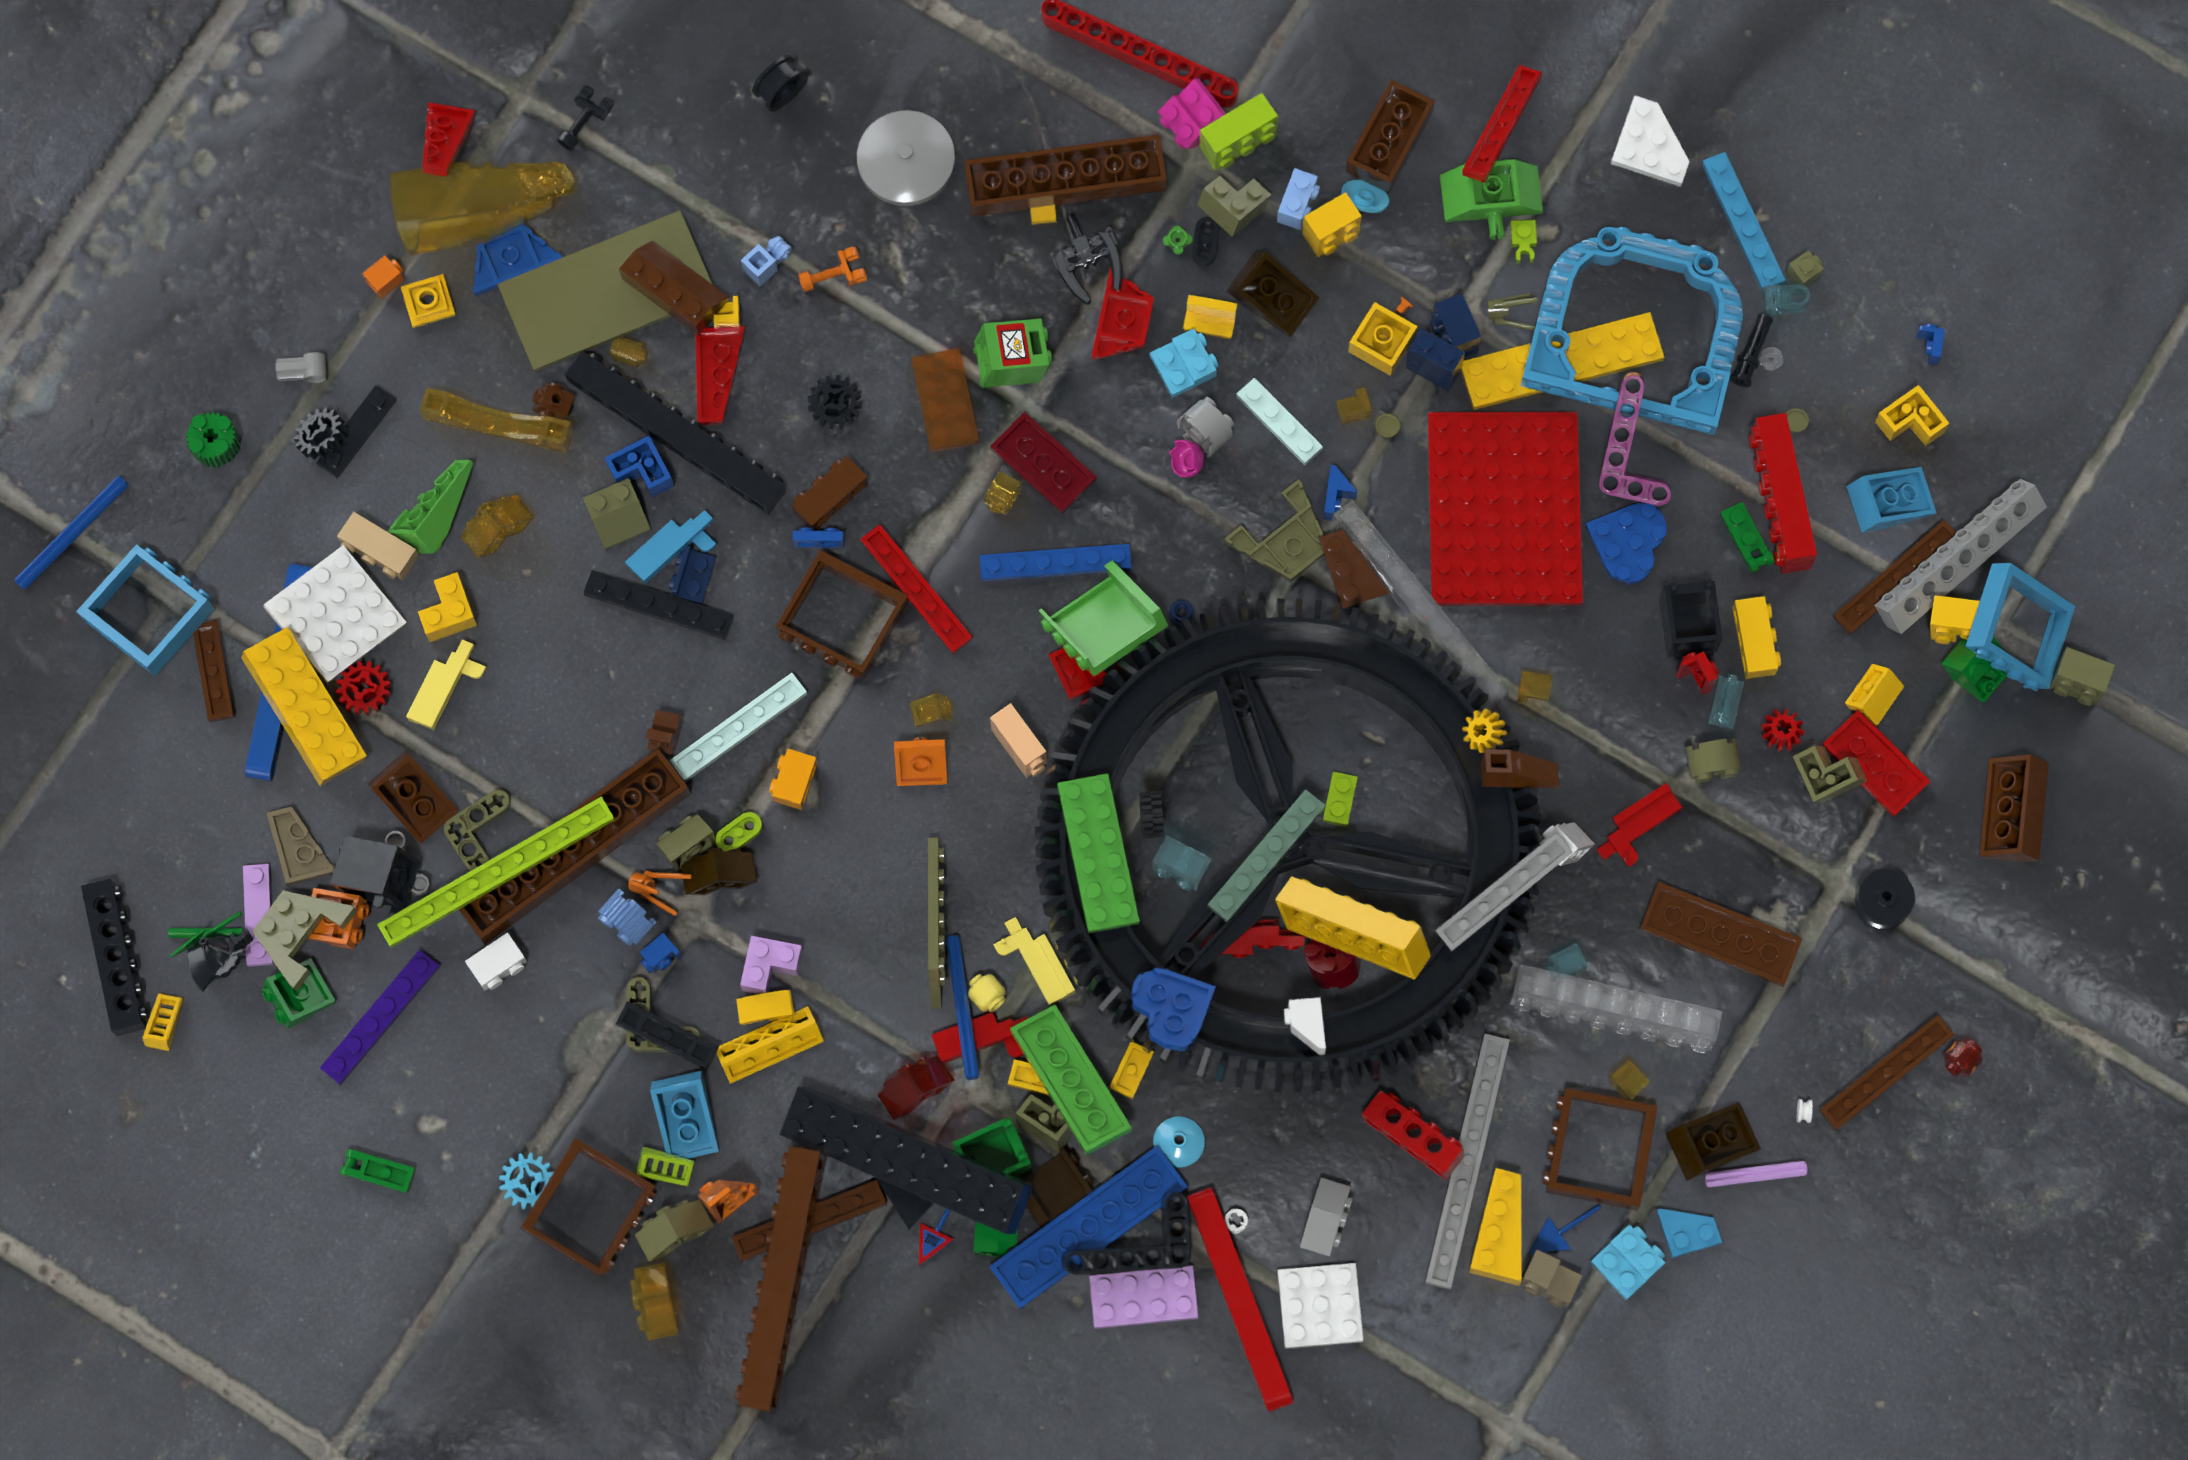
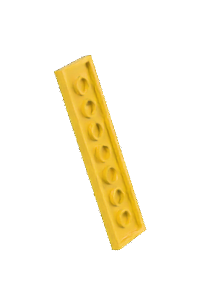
M1650 312L1568 333L1570 345L1566 357L1576 372L1575 382H1583L1664 361V354ZM1551 342L1554 348L1559 349L1563 347L1559 342ZM1531 343L1463 361L1461 372L1473 410L1541 393V391L1520 386Z

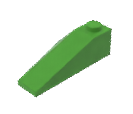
M455 460L434 481L435 487L425 494L422 492L417 497L419 503L410 512L405 509L387 532L415 548L418 553L434 554L442 546L443 540L448 535L473 462L471 460Z

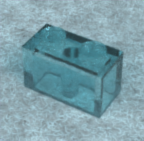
M1166 835L1152 861L1151 868L1155 869V874L1164 879L1170 877L1178 881L1177 885L1187 891L1191 889L1197 891L1211 867L1212 859Z

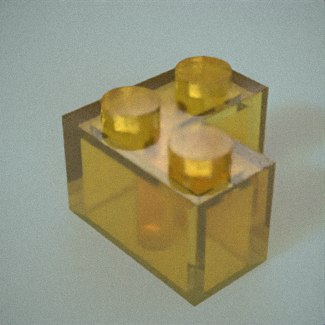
M517 494L507 498L503 496L497 501L491 503L487 501L480 505L477 509L478 513L466 523V529L460 537L479 559L494 554L507 537L522 533L535 516Z
M665 1263L634 1269L635 1280H630L633 1293L634 1310H640L641 1316H637L640 1332L645 1331L647 1341L677 1335V1320L671 1299Z

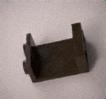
M1064 1148L1059 1150V1155L1023 1179L1018 1177L1034 1185L1026 1208L1040 1229L1092 1193L1091 1187L1094 1185L1086 1173L1081 1175L1076 1167L1079 1165L1078 1160L1071 1151L1067 1153Z

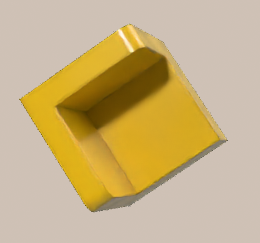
M733 296V302H727L717 315H714V327L740 326V302L738 296Z

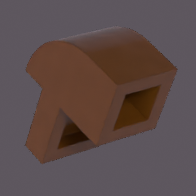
M656 710L652 729H647L646 738L649 739L647 749L655 751L658 748L662 753L673 754L679 740L684 716Z

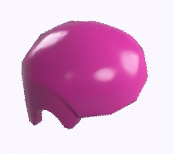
M1192 440L1174 441L1176 446L1169 451L1174 473L1182 478L1197 475L1201 471L1205 459L1201 446Z

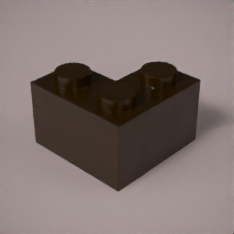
M712 848L707 850V854L691 857L690 862L681 865L683 874L692 875L691 879H683L686 895L705 896L721 888L742 889L757 882L752 853L741 852V849L722 851V848Z

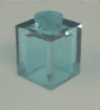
M1577 943L1549 956L1548 965H1546L1548 974L1552 979L1556 978L1558 984L1585 972L1588 968V964Z

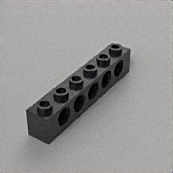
M111 878L81 885L111 1032L115 1036L144 1030L146 1029L145 1021L149 1019L145 1005L141 1006L140 997L143 996V989L140 981L136 982L135 972H138V965L135 957H131L129 948H133V942L130 933H126L124 924L128 923L125 909H121L119 900L123 899L121 887L119 884L116 885ZM111 903L109 912L100 913L102 905ZM111 927H116L115 935L107 938L105 936L106 931ZM116 951H121V958L116 962H111V955ZM119 976H127L124 985L116 986V979ZM132 1000V1005L128 1010H121L123 1001Z

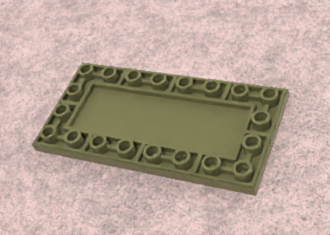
M680 210L497 284L534 373L577 356L582 351L587 352L672 317L621 278L619 268L634 250L653 240L712 284Z

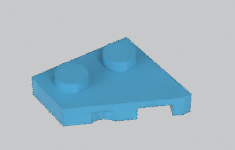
M1667 1209L1656 1210L1671 1259L1722 1243L1713 1217Z

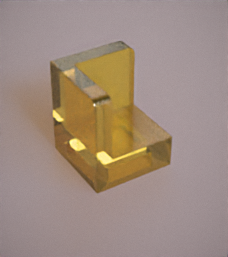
M1366 388L1357 389L1355 396L1336 402L1342 425L1371 418L1372 408Z
M1522 671L1517 702L1527 703L1528 698L1547 701L1550 695L1552 675Z
M1630 1060L1625 1062L1608 1080L1625 1100L1631 1101L1649 1084L1646 1076Z

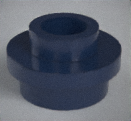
M1176 601L1169 609V617L1173 623L1181 626V621L1186 618L1189 622L1192 621L1194 609L1187 601ZM1179 610H1184L1186 612V615L1184 617H1179L1177 615V612Z

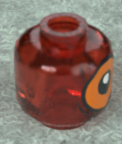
M1969 1038L1966 1040L1958 1039L1944 1054V1059L1947 1063L1945 1068L1955 1077L1958 1075L1968 1077L1982 1063L1983 1057L1981 1053L1983 1051L1978 1044Z

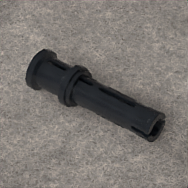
M1765 314L1758 315L1745 352L1738 357L1737 369L1734 374H1731L1730 381L1737 386L1749 388L1752 384L1751 377L1753 372L1758 369V356L1769 328L1773 323V319Z

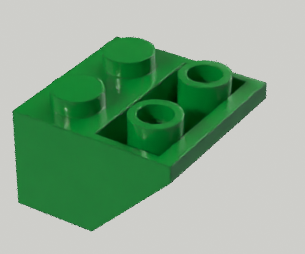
M1993 635L1991 643L2003 650ZM1962 638L1941 664L1953 681L1980 702L1985 703L2005 679L2007 673L1991 667V663L1987 660L1976 657L1975 652L1965 647L1967 640Z

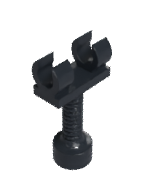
M583 86L578 96L574 98L575 105L583 109V111L569 131H562L556 139L563 148L572 151L577 145L576 136L590 116L593 115L604 122L614 106L612 104L613 101L606 97L600 102L598 108L589 103L593 93L592 89L587 86Z

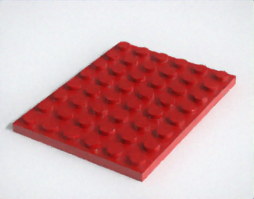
M1428 412L1431 606H1582L1578 412Z

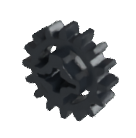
M836 375L835 380H831L829 376H826L825 383L818 380V388L811 387V393L814 396H808L807 398L808 402L811 403L808 409L809 412H814L812 415L814 421L820 419V426L823 427L826 423H829L830 429L833 430L834 425L838 424L840 429H843V422L846 421L848 424H852L851 416L858 418L859 414L856 409L862 408V405L857 400L861 399L860 392H855L857 390L856 384L849 386V378L844 379L842 382L839 375ZM822 395L824 401H822L820 403V406H818L819 398ZM851 398V405L847 410L845 405ZM831 400H834L835 402H838V401H839V404L836 405L835 403H830V401H831Z
M325 407L323 412L316 409L314 415L308 413V419L300 421L302 426L295 429L299 435L293 437L297 442L295 444L296 448L306 458L310 456L313 460L318 455L323 459L326 452L333 454L332 448L341 446L338 441L345 439L342 432L347 430L344 426L345 420L334 409L330 411Z

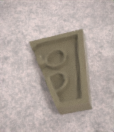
M292 807L267 813V819L286 886L331 875L334 867L326 859L323 851L315 843Z

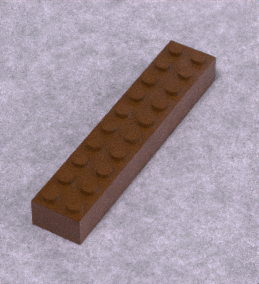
M657 748L563 817L565 818L602 796L615 819L613 822L459 909V912L483 944L486 945L691 795L687 785Z
M789 1146L788 1152L783 1153L781 1167H784L785 1170L783 1178L779 1177L776 1193H779L780 1196L778 1203L773 1204L771 1218L774 1219L773 1229L768 1230L766 1244L769 1245L768 1255L763 1256L761 1270H764L763 1281L759 1280L757 1284L756 1296H759L758 1307H753L751 1322H754L753 1332H749L746 1339V1348H749L748 1358H743L740 1373L744 1374L742 1385L738 1384L735 1400H739L738 1406L774 1414L776 1412L825 1162V1156L820 1151Z

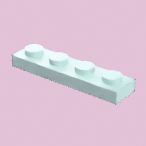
M1255 378L1236 394V397L1304 466L1323 450V446Z

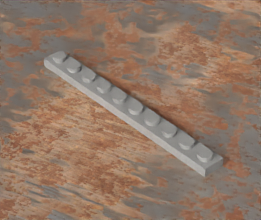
M1484 1034L1459 1142L1463 1145L1462 1149L1465 1157L1451 1173L1425 1284L1451 1290L1509 1046V1039Z

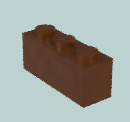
M848 456L843 460L838 459L831 465L830 471L824 477L820 475L812 482V487L806 493L801 492L794 498L792 504L793 513L808 528L816 531L868 485V478Z

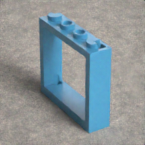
M136 544L76 612L87 624L153 676H156L215 608L208 601L211 597L205 591L193 589L192 586L194 584L187 577L181 575L179 578L174 574L176 570L166 561L161 564L156 560L158 556L148 547L143 550ZM143 561L196 601L149 656L96 615Z
M2012 563L1992 564L1965 647L1975 652L1976 657L1990 662L1991 667L2007 673L2008 678L2024 684V688H2030L2034 691L2049 689L2075 606ZM2009 586L2050 613L2033 669L1991 643Z

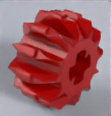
M1787 708L1783 710L1782 715L1775 709L1772 712L1773 716L1766 715L1764 718L1766 723L1761 725V730L1765 731L1762 739H1770L1768 747L1771 748L1776 744L1778 752L1782 751L1783 745L1788 751H1791L1793 744L1799 745L1801 742L1799 737L1804 735L1805 731L1800 729L1803 721H1795L1797 717L1795 712L1788 716ZM1779 726H1781L1782 729H1787L1786 734H1784L1783 731L1778 732Z

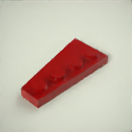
M745 326L705 328L699 336L695 334L697 422L700 425H721L724 422L745 334Z

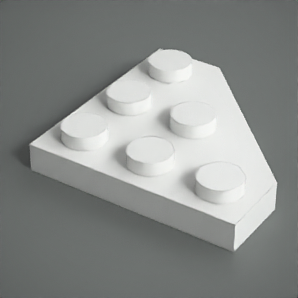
M1634 96L1611 164L1681 187L1689 165L1685 152L1659 104Z

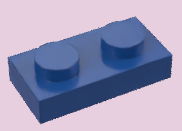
M804 527L800 528L799 531H793L794 548H844L843 531H839L836 528L814 531L812 528Z

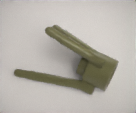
M1526 293L1488 300L1489 320L1495 319V325H1508L1534 331L1535 325L1506 320L1504 317L1508 316V307L1538 302V298H1530L1531 294Z

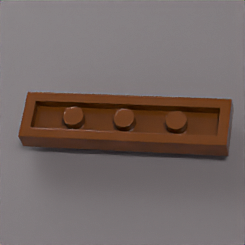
M217 620L205 622L198 627L193 636L207 717L211 723L235 718L219 624Z

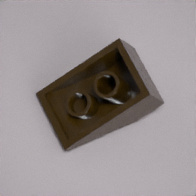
M1254 252L1226 290L1244 307L1289 337L1294 334L1319 299L1316 294L1266 252Z
M1740 1102L1684 1123L1665 1133L1686 1181L1761 1150Z

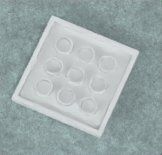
M344 545L263 606L281 629L286 627L290 629L310 664L326 684L407 623Z

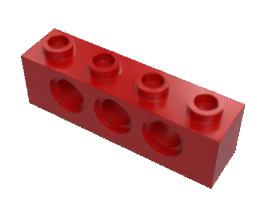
M1380 1090L1362 1113L1364 1122L1441 1178L1447 1180L1465 1157L1462 1149L1463 1145L1453 1137L1448 1139L1442 1135V1130L1434 1123H1425L1420 1119L1422 1116L1413 1108L1409 1107L1406 1109L1400 1105V1099L1390 1092L1385 1094ZM1392 1114L1401 1116L1400 1120L1396 1123L1387 1121ZM1412 1129L1421 1130V1134L1416 1138L1408 1136ZM1432 1144H1440L1442 1146L1441 1150L1437 1153H1432L1428 1149Z

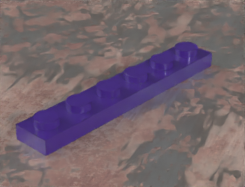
M418 950L322 1064L320 1069L341 1085L440 966L421 950Z

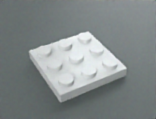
M1356 1263L1278 1270L1285 1349L1363 1342Z

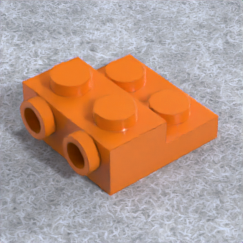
M313 888L311 897L351 905L357 910V913L344 930L323 917L307 940L324 942L331 946L354 950L355 945L359 944L363 937V931L360 929L362 919H367L369 915L367 900L359 895Z

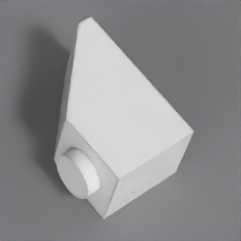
M1320 998L1289 1000L1288 1009H1284L1285 1025L1290 1024L1291 1033L1319 1055H1325L1326 1046Z

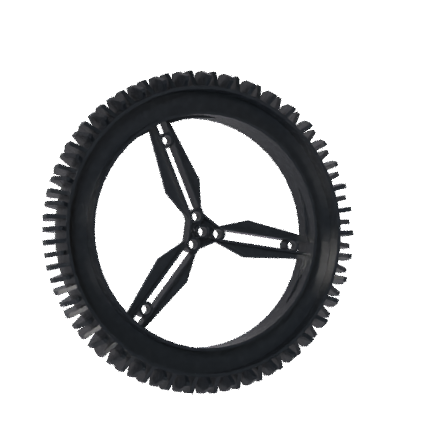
M1296 598L1295 617H1285L1284 599H1277L1276 617L1267 618L1262 599L1257 600V619L1249 620L1247 602L1238 603L1239 622L1231 623L1225 606L1218 607L1220 627L1216 629L1214 628L1210 611L1201 613L1200 622L1203 629L1201 634H1197L1187 618L1182 620L1181 627L1184 642L1181 641L1175 626L1166 628L1164 636L1170 647L1169 650L1166 651L1154 637H1151L1147 640L1150 656L1143 645L1132 650V658L1140 669L1139 671L1120 659L1116 663L1117 671L1111 670L1103 676V683L1114 696L1094 686L1090 689V698L1082 701L1078 706V712L1090 723L1070 717L1067 722L1069 730L1061 734L1059 745L1071 754L1053 752L1051 755L1053 766L1046 771L1045 781L1056 787L1057 783L1108 774L1113 799H1115L1125 772L1151 735L1184 707L1216 691L1236 784L1267 821L1269 833L1276 825L1273 821L1274 818L1283 816L1292 806V763L1252 680L1272 677H1302L1324 680L1366 694L1386 705L1408 721L1426 739L1449 772L1459 794L1467 823L1468 844L1466 862L1370 831L1320 837L1307 828L1296 841V846L1284 855L1279 861V865L1273 868L1264 882L1199 953L1197 948L1191 944V941L1216 915L1207 906L1237 869L1213 883L1157 961L1141 944L1130 926L1088 933L1058 788L1041 789L1040 800L1043 804L1038 807L1037 819L1053 824L1035 827V838L1040 841L1035 846V854L1038 858L1050 859L1052 861L1036 865V874L1038 878L1043 880L1039 884L1040 895L1058 896L1042 904L1044 915L1052 918L1049 921L1051 933L1071 930L1055 941L1057 950L1067 954L1064 958L1067 968L1090 961L1074 975L1077 985L1088 987L1086 997L1092 1000L1109 990L1112 991L1098 1006V1012L1102 1016H1111L1117 1010L1112 1020V1025L1116 1029L1133 1016L1138 1018L1127 1034V1039L1130 1042H1139L1148 1028L1149 1021L1148 1017L1134 1010L1132 1006V988L1138 975L1153 971L1154 968L1167 969L1175 960L1176 966L1182 970L1180 974L1193 979L1260 920L1280 873L1305 865L1315 864L1358 889L1459 898L1454 912L1455 915L1535 850L1526 846L1539 844L1543 839L1542 831L1537 827L1541 823V813L1521 810L1537 805V794L1530 787H1482L1481 761L1484 753H1480L1478 748L1473 750L1469 747L1471 742H1466L1463 739L1468 735V732L1463 731L1462 728L1469 726L1465 718H1474L1473 712L1479 710L1488 701L1489 694L1479 687L1470 695L1477 681L1473 676L1454 686L1452 683L1462 671V666L1454 660L1441 674L1440 672L1448 653L1442 650L1427 663L1424 661V658L1429 652L1432 642L1422 638L1415 652H1410L1415 631L1409 629L1399 644L1392 642L1397 629V623L1389 620L1381 637L1375 634L1379 621V615L1373 613L1366 630L1357 628L1361 611L1359 608L1353 607L1349 625L1339 623L1342 604L1335 603L1332 620L1329 621L1320 619L1322 601L1316 600L1313 619L1302 617L1303 599ZM1240 683L1242 689H1237L1229 694L1227 686ZM1237 699H1243L1247 705L1244 708H1237L1233 705V702ZM1498 705L1489 709L1491 714L1496 712L1500 715L1501 713ZM1249 712L1283 806L1274 808L1271 813L1238 718L1247 716ZM1503 718L1498 719L1506 723L1501 727V730L1506 731L1507 734L1510 733L1511 727L1509 723ZM1483 727L1482 732H1485V733L1482 734V735H1486L1487 730H1484V729L1487 728V727ZM1518 739L1505 741L1502 745L1496 744L1497 750L1519 752L1520 743ZM1317 845L1321 852L1317 855H1312L1307 851V847ZM1327 847L1430 869L1428 877L1425 878L1324 857L1325 849ZM1441 870L1446 874L1447 878L1442 881L1436 880L1433 877V873ZM1452 873L1468 876L1467 886L1450 883ZM1530 887L1453 951L1442 940L1415 980L1407 977L1392 989L1370 1001L1350 1009L1322 1015L1326 1046L1325 1055H1319L1291 1033L1290 1024L1285 1025L1284 1017L1251 1014L1229 1008L1211 1000L1199 1035L1194 1043L1189 1045L1187 1050L1182 1051L1178 1071L1184 1073L1195 1054L1202 1058L1196 1079L1203 1081L1207 1075L1210 1062H1215L1219 1064L1215 1085L1222 1086L1227 1068L1232 1067L1238 1069L1234 1091L1239 1092L1242 1090L1245 1071L1257 1072L1254 1094H1261L1263 1073L1274 1074V1096H1281L1282 1075H1293L1294 1096H1301L1302 1074H1311L1312 1093L1314 1095H1321L1320 1073L1329 1072L1334 1092L1341 1091V1069L1344 1068L1347 1070L1349 1085L1354 1089L1361 1086L1358 1064L1364 1063L1372 1081H1379L1378 1057L1381 1058L1386 1074L1391 1076L1397 1074L1399 1068L1393 1054L1394 1049L1400 1053L1410 1067L1416 1063L1414 1047L1419 1056L1429 1057L1433 1054L1434 1049L1424 1032L1425 1030L1443 1046L1449 1041L1448 1032L1459 1034L1464 1030L1465 1024L1453 1007L1469 1018L1474 1019L1478 1014L1477 1006H1485L1490 1002L1492 996L1479 982L1499 989L1503 981L1501 975L1508 974L1512 969L1513 963L1500 952L1518 956L1522 947L1519 940L1526 938L1529 927L1514 918L1532 920L1535 909L1531 903L1537 901L1539 890ZM1184 951L1192 953L1193 959L1189 962H1183L1179 955ZM1148 1032L1143 1045V1051L1149 1054L1157 1043L1150 1040ZM1164 1048L1160 1056V1062L1165 1065L1170 1063L1176 1050Z

